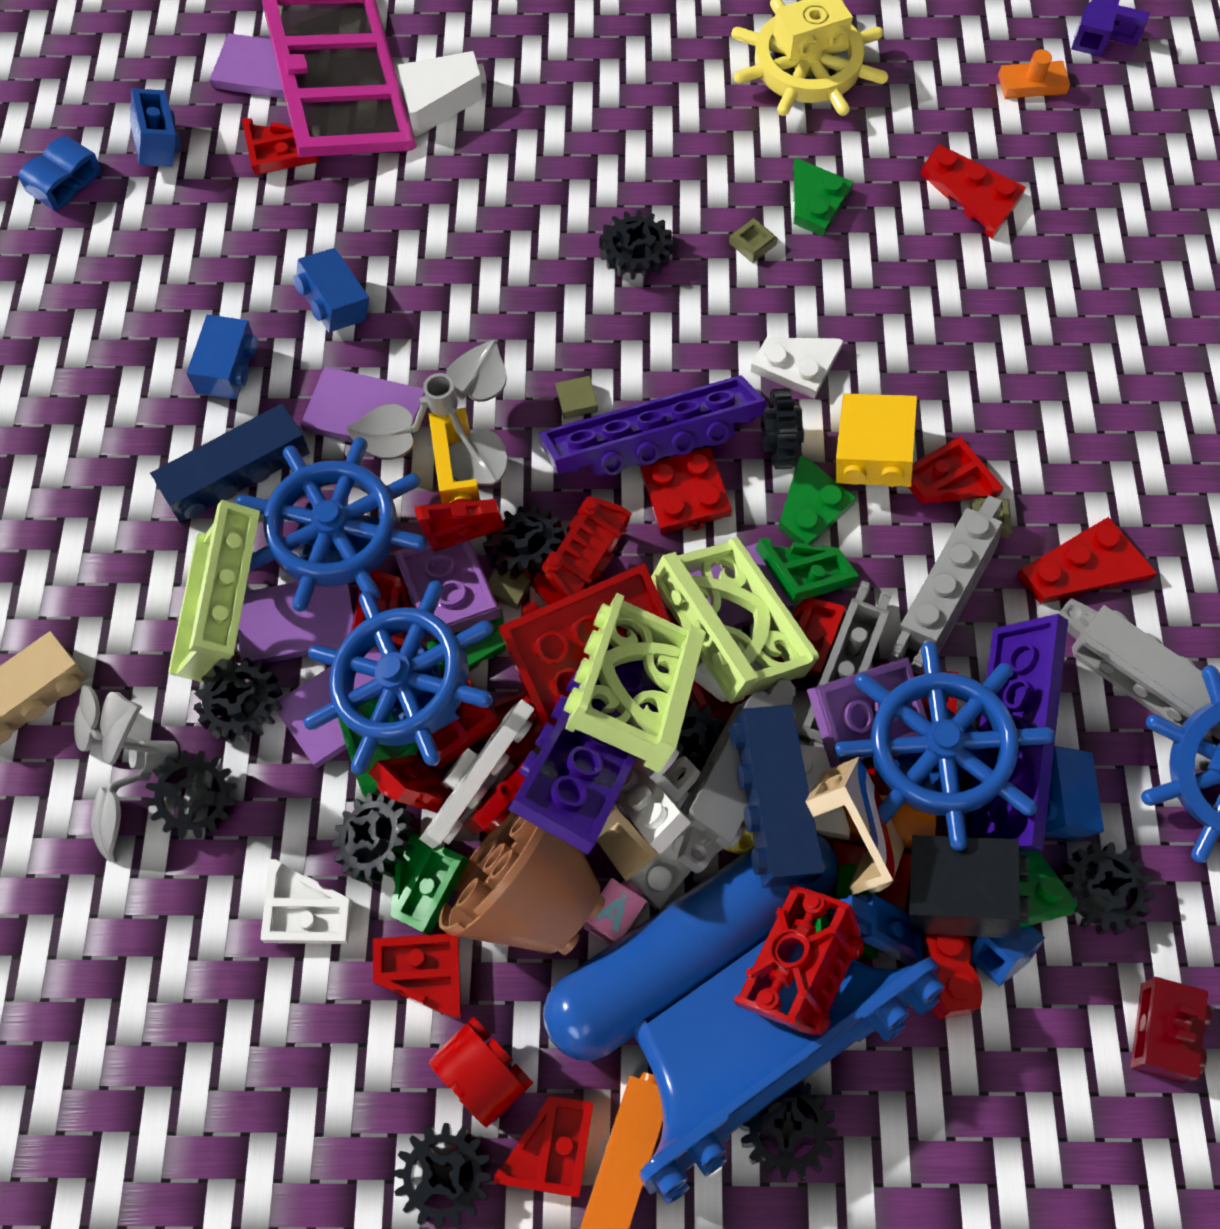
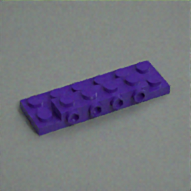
M740 375L541 431L538 434L541 446L557 474L562 472L574 473L581 470L583 466L589 465L596 477L600 475L612 476L620 473L622 469L635 465H651L659 458L688 454L697 447L723 444L727 439L735 437L733 423H749L755 420L757 416L763 415V408H767V403L753 386Z
M1060 614L993 628L986 679L1001 663H1008L1013 668L1012 676L996 695L1008 708L1015 722L1016 729L1048 727L1054 731L1056 736L1068 620ZM981 714L979 732L993 731L989 722ZM1055 739L1050 744L1019 746L1017 763L1009 779L1011 784L1036 802V813L1032 816H1026L997 795L987 805L968 813L967 837L1019 839V853L1043 851ZM985 748L978 759L994 770L998 749ZM974 776L972 781V788L982 783Z
M609 644V645H608V648H607V651L610 650V649H612V648H614V647H612V646ZM643 660L627 662L614 667L620 682L632 699L637 694L648 690L664 692L663 689L659 688L648 677L643 666ZM657 667L658 671L669 673L665 667ZM577 670L565 689L569 693H571L574 687L579 689L580 684L574 681ZM598 678L595 685H601ZM562 694L550 716L557 720L555 726L549 722L545 724L534 744L542 748L540 753L537 754L531 750L520 768L518 774L525 777L508 810L588 855L594 847L637 757L576 729L574 732L566 730L565 727L570 713L564 711L568 697ZM593 699L591 701L592 707L600 712L603 707H606L604 701L600 699ZM646 702L640 705L644 709L648 704V708L651 711L658 712L657 708L651 703ZM617 709L612 713H605L614 718L621 716Z

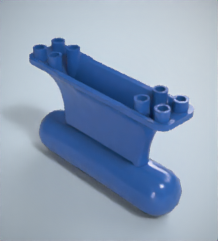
M817 832L824 873L813 883L795 886L818 893L822 892L830 896L837 888L839 861L830 842ZM755 846L561 978L547 994L543 1007L544 1027L550 1041L563 1054L576 1060L590 1062L606 1057L633 1037L636 1039L652 1069L658 1086L663 1113L662 1138L658 1149L640 1170L639 1176L647 1192L653 1194L658 1191L667 1205L679 1199L689 1190L690 1187L686 1183L688 1179L684 1174L685 1171L697 1164L706 1177L719 1169L727 1161L724 1156L726 1150L722 1144L729 1140L730 1134L770 1106L783 1094L801 1083L854 1042H861L875 1030L885 1042L896 1037L906 1027L903 1021L910 1014L906 1007L911 1005L921 1017L940 1002L937 996L945 988L937 978L940 966L931 957L914 965L899 969L872 967L852 959L828 1011L830 1014V1026L823 1035L816 1033L814 1036L788 1027L786 1024H781L736 1006L733 1000L735 995L739 996L747 980V969L753 968L777 919L775 912L778 907H783L789 894V886L762 888L760 875H755L752 867L751 854ZM796 944L788 963L796 962L802 957L804 952L803 945ZM795 977L790 987L782 986L779 993L782 999L780 1012L785 1015L788 1014L798 993Z

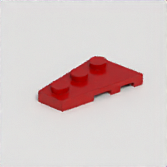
M938 144L923 164L921 175L947 199H955L964 208L963 213L971 221L973 219L978 220L985 227L984 233L992 240L1019 203L1026 190L1025 186Z
M1108 516L1023 567L1017 576L1041 605L1081 596L1087 591L1106 588L1107 590L1118 588L1124 583L1139 580V583L1149 581L1157 575V572Z

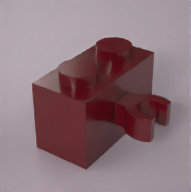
M1154 977L1142 983L1130 1069L1182 1084L1199 1079V1075L1204 1072L1207 1062V1052L1202 1048L1204 1031L1208 1029L1212 1017L1211 1007L1207 1005L1208 991L1160 977Z

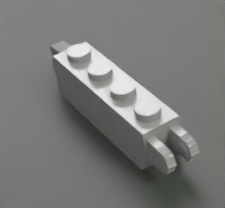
M988 495L978 512L966 508L900 624L899 637L890 653L889 662L903 659L907 649L918 652V655L914 657L912 662V672L921 675L924 669L921 653L922 645L927 641L934 642L938 647V653H940L996 551L1003 526V521L998 520L1003 500Z
M862 580L856 597L851 599L819 685L868 670L889 614L887 607L893 594L892 591L884 589V592L880 594L878 599V607L863 602L870 591V583ZM810 706L799 734V742L802 745L824 748L812 706Z
M1072 598L1059 612L1061 616L1068 620L1067 632L1076 639V642L1071 647L1074 658L1154 714L1182 726L1194 712L1211 703L1202 678V671L1197 669L1191 660L1178 656L1162 645V642L1156 636L1145 633L1130 623L1122 613L1111 610L1105 605L1098 612ZM1219 724L1214 725L1203 738L1208 739L1213 735L1220 740Z
M778 679L772 685V688L752 693L747 700L734 708L701 769L698 779L693 784L681 807V810L691 823L681 833L684 838L677 860L688 866L695 873L704 870L719 851L726 847L729 849L733 848L742 837L745 829L741 824L744 820L745 806H748L746 791L740 790L737 781V767L741 762L738 749H733L731 745V724H734L743 708L791 705L794 700L793 698L796 696V687L791 683V680Z

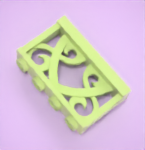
M221 500L217 505L213 525L206 534L198 533L196 536L168 671L170 675L203 682L202 677H210L211 668L221 658L229 660L234 655L260 515L259 510Z
M738 537L731 538L726 543L677 555L676 552L663 555L651 576L654 585L680 627L689 630L692 625L706 631L700 658L719 684L720 689L730 704L743 700L748 694L771 687L778 679L783 678L789 681L794 678L800 679L805 677L819 659V654L813 644L806 637L791 612L786 608L771 583L766 579ZM720 565L722 571L718 575V579L713 578L711 567ZM701 570L702 576L690 575L692 572ZM709 596H710V599H711V605H710V603H709L708 600H707V599L709 598ZM721 598L736 603L753 614L754 626L751 639L742 631L722 623L717 615L721 607ZM765 653L773 657H779L781 655L785 662L782 663L775 661L768 657ZM756 659L765 669L755 672L751 664Z
M616 593L610 606L605 603L601 605L593 625L598 627L599 630H593L584 649V653L590 655L589 659L584 658L575 675L574 681L580 684L579 689L574 687L566 701L564 711L570 713L565 729L574 732L576 729L645 760L644 767L660 773L677 748L706 631L692 625L689 630L684 629L623 601L624 596ZM616 626L627 629L626 638L617 633ZM636 634L641 636L642 642H638ZM609 644H610L612 647H614V648H612V649H610V650L607 651V648H608V645H609ZM643 660V666L648 677L654 684L663 689L664 692L648 690L637 694L632 699L620 682L614 667L627 662ZM663 666L669 673H662L658 671L657 667ZM597 678L599 679L601 685H595ZM593 699H600L604 701L606 707H603L600 712L592 707L591 701ZM646 702L651 703L657 708L658 712L651 711L648 708V704L644 709L640 705ZM617 709L621 716L614 718L605 713H612Z

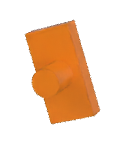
M1040 49L1033 53L1030 63L1001 65L998 77L1004 99L1067 94L1071 84L1064 61L1051 62V53Z

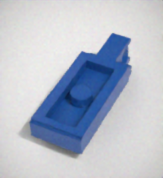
M861 894L849 895L848 898L839 899L850 904L855 911L861 934L860 938L864 939V943L909 966L923 960V934L911 933L909 913L874 894L865 896ZM830 909V917L833 918L837 910Z

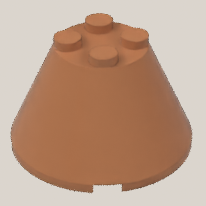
M510 811V815L497 829L489 832L470 857V861L455 888L458 894L452 906L445 903L442 907L439 926L447 934L548 954L558 951L562 955H567L577 944L580 937L578 932L587 919H594L604 907L606 900L600 895V884L584 852Z

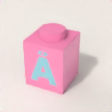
M613 878L610 879L600 894L606 900L603 909L594 919H587L584 924L585 930L608 945H611L633 930L646 911L647 900L642 898L644 892L639 887L626 880L619 883Z

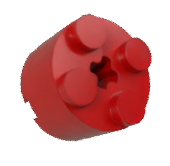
M473 1016L434 1054L428 1063L445 1085L451 1088L459 1097V1101L487 1128L534 1082L517 1063L510 1069L508 1068L514 1060L494 1038L486 1043L491 1034Z

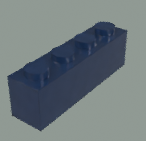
M281 403L150 472L179 523H182L187 519L200 516L204 510L219 503L221 500H229L239 491L254 483L263 482L271 474L289 466L283 456V450L287 446L296 447L302 458L310 454L302 432Z
M793 706L743 708L734 724H731L730 740L733 749H738L741 762L737 767V781L740 790L746 791L748 806H745L744 821L747 831L753 832L755 844L751 854L753 871L755 875H760L762 888L813 883L824 873L815 820L805 802L809 796V789Z

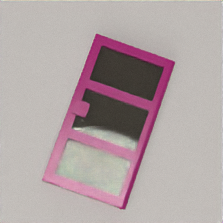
M262 0L299 157L411 151L416 148L417 144L376 0Z

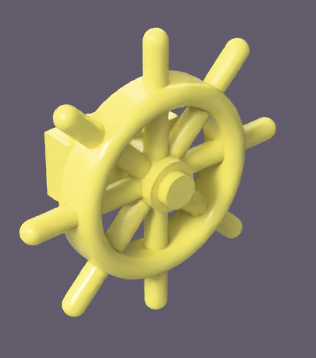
M771 0L770 6L776 15L762 27L759 33L741 27H735L731 32L734 40L756 46L755 66L737 71L733 77L734 81L737 84H743L761 78L769 89L782 96L777 107V112L781 116L789 114L794 101L819 103L829 100L840 116H845L849 113L850 107L842 94L847 92L856 83L858 77L879 84H884L888 80L886 71L863 64L864 44L881 39L883 37V29L881 27H874L858 32L851 24L853 16L842 0H802L786 6L782 0ZM769 50L786 56L773 60ZM846 51L849 60L834 56L833 54ZM793 67L795 69L793 75L783 71ZM825 67L839 72L830 76ZM812 75H814L815 78H816V79H805L806 77H810V76H812Z

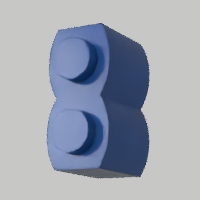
M64 135L51 142L42 155L28 161L18 173V177L28 194L52 210H58L67 205L74 198L78 190L92 183L99 176L102 169L95 153L69 136Z

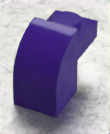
M1092 0L1084 9L1071 49L1102 56L1109 40L1137 46L1148 22L1150 12L1120 6L1119 0Z

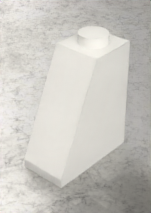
M474 51L398 65L402 92L414 136L427 132L483 98L481 85L486 84V75L483 64H477Z

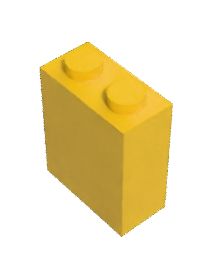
M843 393L836 454V483L911 487L917 396Z

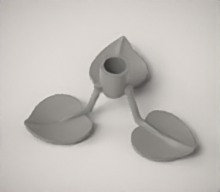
M492 340L474 347L457 358L448 367L446 374L436 373L425 380L423 385L425 396L419 399L421 405L414 424L411 413L405 407L398 404H386L376 407L359 421L347 426L349 436L353 441L358 437L364 438L368 443L365 453L383 460L400 458L413 449L414 440L411 433L419 431L426 409L429 407L432 413L451 418L461 440L449 446L453 479L456 481L477 479L478 486L494 485L500 482L507 469V452L503 441L497 434L486 428L477 429L467 437L456 414L458 398L463 400L468 395L474 401L484 402L496 397L504 389L507 375L496 341Z
M83 685L74 719V737L80 751H89L93 738L102 740L103 758L106 764H115L121 750L128 749L129 765L132 769H137L138 771L137 774L111 782L107 789L99 788L93 803L91 828L95 844L105 859L109 862H117L113 852L121 819V807L117 795L118 789L140 780H150L154 768L165 771L168 768L165 758L168 756L178 762V746L175 741L133 740L127 738L142 706L128 700L119 692H109L106 696L101 714L100 731L97 727L100 718L98 697L91 686Z

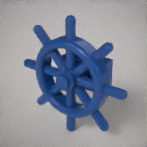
M362 437L354 439L346 461L332 460L306 465L297 448L287 446L283 450V456L293 473L287 476L275 488L269 500L248 495H239L236 498V504L259 510L260 514L264 515L263 530L267 546L252 553L249 572L275 559L286 573L300 581L292 601V607L297 612H303L307 609L315 586H340L356 581L362 592H372L376 601H378L381 597V592L370 573L384 562L393 546L397 545L414 550H423L427 546V540L424 536L398 530V517L393 499L417 488L421 483L420 477L415 473H411L386 486L372 471L360 466L368 446L367 441ZM337 484L331 500H326L319 487ZM352 487L368 494L345 506ZM304 494H306L310 501L307 502L305 508L292 506ZM379 507L380 519L364 515ZM285 520L299 523L297 531L283 537ZM296 549L299 556L295 555L292 550Z
M438 580L429 583L418 609L404 607L381 612L374 594L370 591H363L359 595V602L367 620L358 625L346 637L338 650L320 645H313L308 650L310 659L332 665L329 678L332 702L308 714L304 718V726L308 730H315L340 717L348 727L360 735L362 740L351 763V770L356 775H362L367 771L378 744L401 746L416 742L424 762L429 766L437 765L440 761V753L432 734L461 718L457 710L461 702L483 708L489 707L493 702V696L490 692L467 686L469 667L465 651L469 646L490 636L493 632V625L491 622L484 620L456 635L443 620L434 615L444 591L443 584ZM408 631L401 649L397 651L391 635ZM425 633L439 640L440 644L428 649L422 643ZM377 644L382 656L379 661L364 658ZM445 660L444 676L438 666V663ZM356 673L375 677V679L354 690ZM381 694L371 719L365 718L359 711L358 706ZM391 714L395 722H388Z
M927 641L921 647L925 674L903 682L891 692L866 673H860L855 677L856 687L880 704V707L874 718L870 740L841 741L835 744L833 751L838 758L871 756L880 780L890 791L878 807L880 818L884 824L889 822L903 804L924 813L946 816L950 845L953 849L961 851L968 844L964 814L982 808L995 799L997 795L1026 816H1032L1036 813V802L1011 784L1009 779L1017 763L1019 746L1050 744L1055 739V733L1048 727L1016 729L1015 722L1008 708L996 695L1013 674V668L1010 664H999L984 683L981 684L963 675L941 672L938 647L934 642ZM945 696L966 702V704L955 714L950 709L947 710ZM928 697L931 713L929 721L908 706V704ZM981 713L989 722L993 731L979 732L971 726V723ZM897 717L920 736L889 738L890 726L894 718ZM985 748L998 749L994 770L978 759ZM898 754H900V755L897 757V759L894 760V758H893L892 755H898ZM966 771L982 782L972 789L960 792L958 781Z
M1208 665L1202 670V678L1211 703L1194 712L1182 726L1156 714L1149 715L1146 719V726L1150 730L1172 740L1173 744L1169 760L1171 782L1145 790L1141 795L1142 802L1148 806H1153L1178 798L1185 810L1199 823L1204 825L1191 852L1192 859L1197 863H1204L1208 860L1220 835V794L1212 807L1200 791L1220 783V743L1217 745L1203 738L1217 723L1220 727V673L1212 665ZM1196 753L1211 760L1208 770L1195 774Z

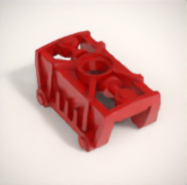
M592 496L586 497L578 510V515L574 516L566 528L568 534L556 552H550L541 566L545 574L542 575L538 572L531 582L535 592L547 605L596 584L613 558L612 554L617 550L616 544L627 532V524L632 513L620 505Z
M790 884L786 901L783 907H778L775 912L777 919L753 968L747 969V980L739 996L735 995L733 1001L740 1008L781 1024H786L797 1031L814 1036L816 1033L823 1035L830 1026V1014L828 1011L852 959L858 960L859 956L864 952V939L860 938L861 934L856 914L850 904ZM829 908L837 910L829 927L815 933L816 928L812 925L814 919L825 916ZM796 944L803 945L804 952L802 957L796 962L788 963ZM795 977L798 993L788 1014L785 1015L780 1012L782 999L779 993L782 986L789 988Z

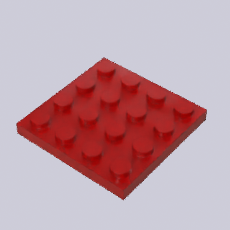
M645 563L498 626V630L542 729L547 722L555 726L557 720L550 717L562 694L569 697L570 693L565 690L582 660L584 658L589 659L590 655L584 653V649L593 630H599L593 623L603 603L610 606L616 593L624 596L623 601L671 622ZM616 626L617 633L626 638L627 629ZM636 634L638 642H642L641 636ZM693 681L689 700L697 701V711H699L703 705L708 704L699 684Z

